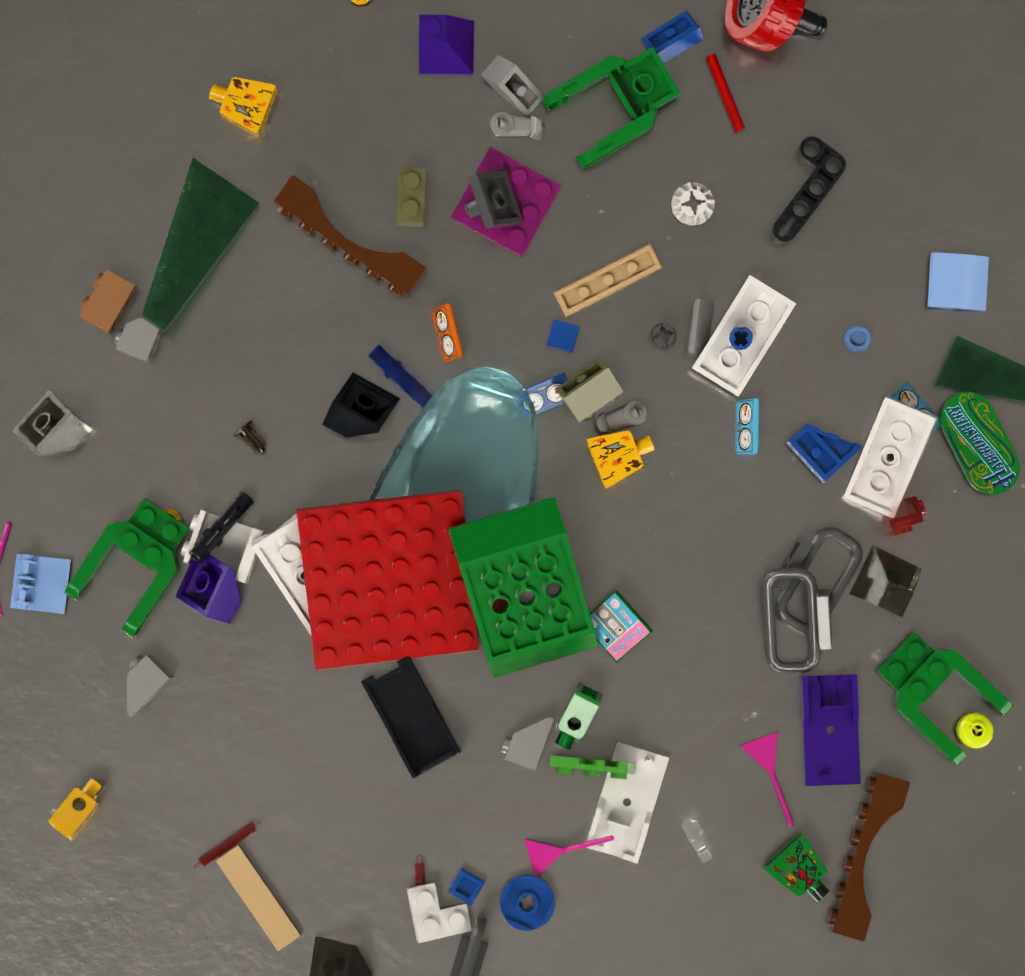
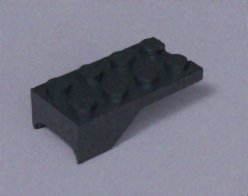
M407 656L397 661L398 668L378 679H375L374 675L361 681L388 730L410 775L414 779L462 751L410 656Z

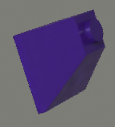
M419 14V75H473L474 21L450 15Z
M211 554L205 558L202 564L192 558L175 596L205 617L230 624L241 600L233 569Z

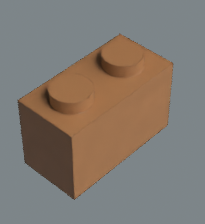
M106 269L104 274L99 273L93 283L95 290L91 297H85L79 311H81L80 317L112 335L138 288Z

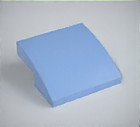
M931 253L927 307L986 311L989 257L955 253Z

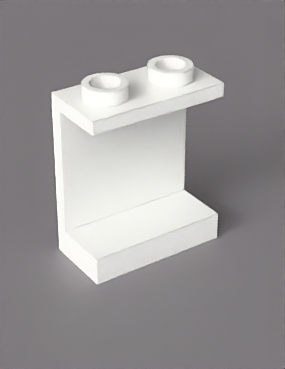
M203 510L200 511L199 515H194L190 529L194 530L191 540L185 541L181 551V555L185 556L183 562L191 563L192 557L189 555V551L203 537V531L206 528L210 529L220 516ZM236 523L222 539L223 543L219 547L216 546L210 554L233 569L235 580L247 584L257 558V554L252 548V540L260 538L265 532ZM217 530V532L211 537V539L206 543V546H207V545L210 543V541L217 535V533L219 532L218 530Z

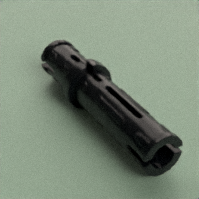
M240 492L210 529L206 528L203 531V537L189 551V555L195 561L202 564L212 550L223 543L222 539L254 503L251 497L244 492ZM236 509L237 511L235 512V514L229 519V521L226 524H224V522ZM217 530H218L219 532L217 533V535H216V536L210 541V543L206 546V543L211 539V537H212V536L217 532Z

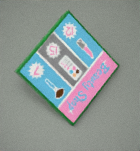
M617 590L590 613L596 640L616 662L653 632L649 625Z

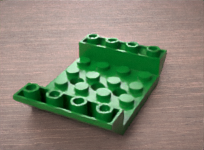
M555 496L448 528L493 678L598 647ZM552 582L561 585L560 590L556 594H549L546 592L548 584ZM529 590L534 593L533 599L529 602L519 600V596L523 591ZM496 599H505L508 602L507 606L502 610L494 609L492 605Z

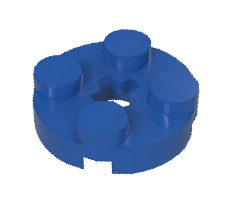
M533 875L517 876L507 883L500 897V906L504 918L512 927L522 931L538 929L545 925L552 917L555 908L552 890L544 880ZM530 895L535 906L534 908L529 907L527 911L523 910V904L519 901L521 898H526Z

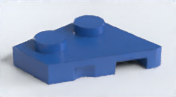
M810 424L805 425L786 443L822 483L827 481L862 448L858 443H850L840 439L838 435L830 432L825 433L820 428Z

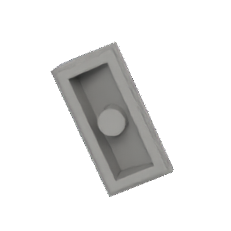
M696 299L693 304L687 354L698 357L710 340L714 304L702 299Z

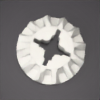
M689 182L680 186L675 191L671 201L675 217L683 224L690 226L706 222L711 217L715 206V199L710 189L701 183ZM691 193H693L695 200L704 201V203L697 206L696 215H694L690 206H682V204L689 202Z

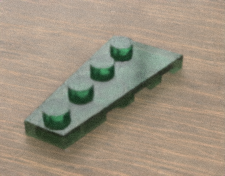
M956 336L934 386L1025 402V366Z

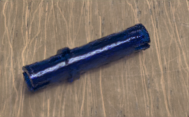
M380 344L369 354L368 358L385 372L384 376L396 382L426 413L439 401L406 371L400 360L396 361Z

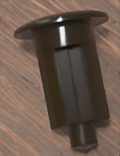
M250 420L242 425L233 437L238 435L253 453L258 450L262 454L266 450L262 446L265 441L250 426L252 422Z

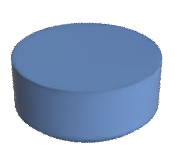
M854 325L844 334L846 348L854 353L865 351L872 341L870 331L862 325Z

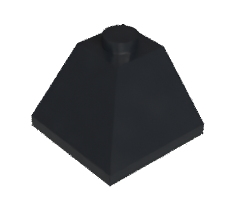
M353 372L331 403L322 425L345 438L378 433L400 398Z

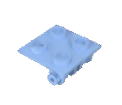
M17 554L10 608L65 614L67 594L64 592L69 583L71 560Z

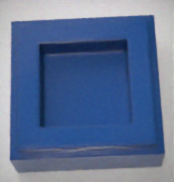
M554 319L546 346L572 353L580 327Z
M461 868L448 893L472 906L485 881Z

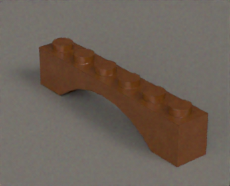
M293 174L274 200L275 205L278 206L276 211L288 220L291 217L301 222L298 226L310 235L314 232L322 237L321 243L333 251L336 247L345 253L343 256L345 260L354 266H357L358 263L367 268L365 273L377 282L380 279L390 284L387 288L399 297L404 294L409 298L427 272L425 266L405 252L387 253L373 251L345 238L325 217L315 190Z
M875 772L874 777H869L865 791L869 793L867 803L862 802L858 813V818L862 819L859 830L854 829L850 845L854 846L851 856H846L843 865V871L846 872L844 882L838 883L835 893L838 903L836 909L831 908L827 924L831 925L830 931L833 933L865 941L872 917L863 885L866 855L872 840L880 828L893 815L903 809L910 782Z

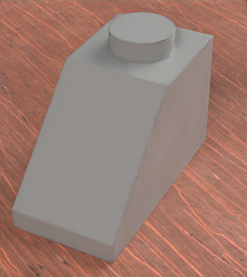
M497 55L481 74L498 94L526 117L531 114L544 96L515 64L500 55Z
M161 308L126 323L124 329L120 328L114 341L117 344L116 350L150 364L170 313Z
M139 655L128 666L131 669L127 674V714L130 717H134L172 679L150 655H145L143 658Z
M548 716L514 732L512 738L506 736L501 752L506 753L504 759L536 770L554 718Z

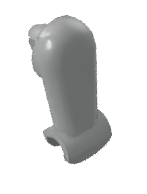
M498 112L490 121L492 132L501 137L529 136L531 139H541L545 129L543 119L533 115L529 118L506 112Z
M631 401L607 414L604 412L593 418V426L599 436L612 433L611 431L643 423L647 416V410L641 402Z

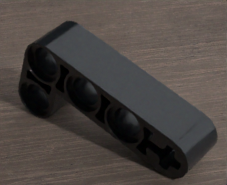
M810 136L805 138L798 148V158L812 169L813 173L774 223L771 229V238L776 244L786 245L795 238L846 168L844 157L817 137ZM808 144L814 145L817 148L818 154L814 157L807 156L804 152V146ZM826 162H837L839 171L837 173L829 172L826 169ZM810 183H820L823 187V193L819 195L813 194L809 188ZM798 203L803 204L807 209V214L805 216L796 215L793 211V206ZM790 219L794 222L787 232L790 236L785 234L781 237L779 235V228H783Z

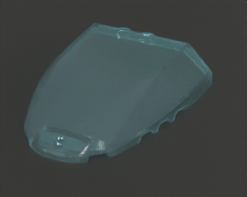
M489 367L467 369L465 372L448 379L432 395L414 422L408 427L406 434L394 449L388 464L383 469L369 500L461 489L465 523L534 503L538 466L537 416L535 406L526 388L510 374Z

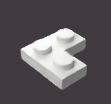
M431 882L406 888L418 943L472 931L467 904L462 903L440 909L435 883Z

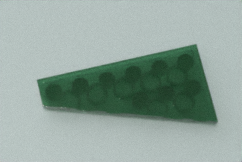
M194 157L192 158L142 313L144 320L163 333L166 332L260 204Z

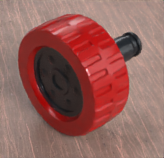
M727 0L725 9L726 29L732 39L764 52L775 50L784 44L795 28L809 34L812 33L816 37L821 36L826 31L828 22L825 16H819L817 13L805 9L806 0Z

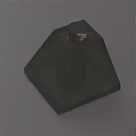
M48 390L12 431L37 456L74 450L86 439L92 429Z
M872 545L849 595L897 618H902L914 594L922 568Z
M315 936L310 976H372V972L356 945Z

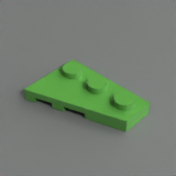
M550 755L549 766L557 767L556 773L573 774V769L584 770L583 775L600 777V771L611 772L610 778L627 779V774H635L636 764Z

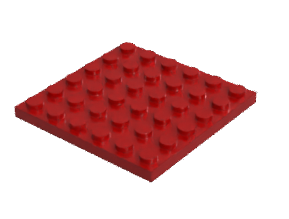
M461 489L296 509L316 670L400 660L407 656L416 658L479 650L475 616L448 530L450 527L465 523Z

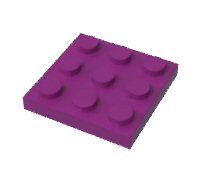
M489 147L476 173L506 170L523 222L514 226L485 229L481 215L474 218L468 217L465 212V204L475 200L470 183L454 210L451 219L512 253L523 257L558 194L561 185Z

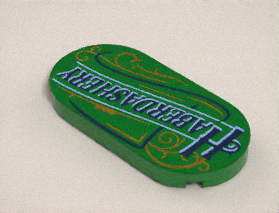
M961 392L953 395L942 407L939 422L942 432L967 481L975 490L984 494L996 495L1006 492L1016 483L1020 472V464L1017 454L993 407L985 397L975 392Z

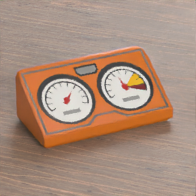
M447 303L431 311L443 362H450L462 359L463 357L451 304Z

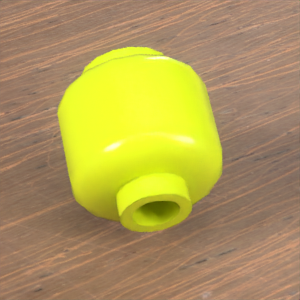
M967 713L957 722L956 735L959 741L967 747L982 748L989 744L993 738V724L984 714Z

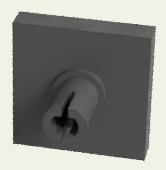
M506 170L481 172L468 176L475 196V200L465 204V212L468 217L474 218L481 215L485 229L514 226L523 222Z

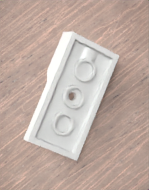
M749 275L692 368L739 397L796 303ZM736 327L739 329L746 327L752 333V343L744 350H738L730 343V333Z
M889 395L886 396L846 489L844 498L894 519L915 469L923 455L938 416L912 408ZM889 453L894 455L893 461L887 459Z
M296 513L277 530L252 540V548L311 635L305 579L301 577V573L304 571Z
M617 741L611 761L635 763V774H627V779L610 778L611 772H607L586 842L610 835L614 836V840L586 848L611 854L638 864L669 757ZM625 798H629L631 800V804L629 806H625L623 804V800Z

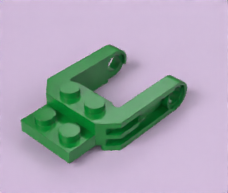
M651 47L630 61L610 55L541 98L547 110L551 111L602 80L610 78V83L629 116L634 119L632 122L598 141L592 149L580 156L577 155L576 159L582 169L593 165L652 130L658 108L681 95L654 47Z
M143 498L129 521L107 525L69 582L64 593L77 600L85 584L93 579L116 544L120 550L147 568L157 571L156 577L121 629L122 632L134 638L179 572L180 567L178 557L176 556V549L190 530V527L148 499Z
M912 632L876 672L896 690V710L943 755L958 766L967 755L918 709V706L925 703L950 676L952 670L983 699L991 702L1002 713V716H1005L1014 706L956 650H933L918 634Z

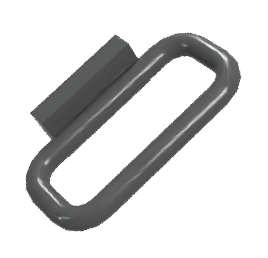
M826 527L818 531L811 542L798 537L780 568L799 567L807 570L827 538H833L850 548L852 552L851 559L830 593L832 613L860 565L862 548L858 541L842 530ZM777 579L773 586L782 590L776 603V612L780 620L798 632L809 634V624L804 623L787 611V604L802 579Z
M788 567L773 569L765 576L762 585L768 662L773 669L782 673H804L811 671L820 662L821 650H828L832 647L829 589L817 590L815 577L805 568ZM800 578L806 583L810 657L807 661L783 662L778 658L773 584L777 579Z
M480 915L476 918L470 938L462 935L450 976H479L488 943L482 942L487 924L485 916Z

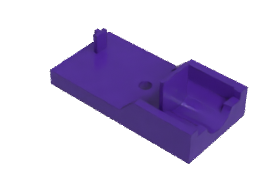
M857 674L800 676L805 786L861 784ZM829 726L834 727L833 734L827 732Z

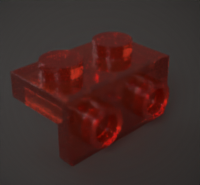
M916 495L904 499L908 515L882 522L885 533L892 531L893 536L913 531L912 525L924 522L922 516H926V510L923 501L918 500Z

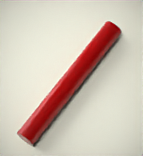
M711 54L706 57L707 63L736 133L746 128L716 54Z

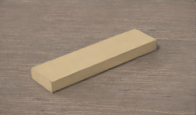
M648 244L553 294L565 317H568L661 270L663 267L651 244Z
M240 845L216 860L277 951H280L301 936Z

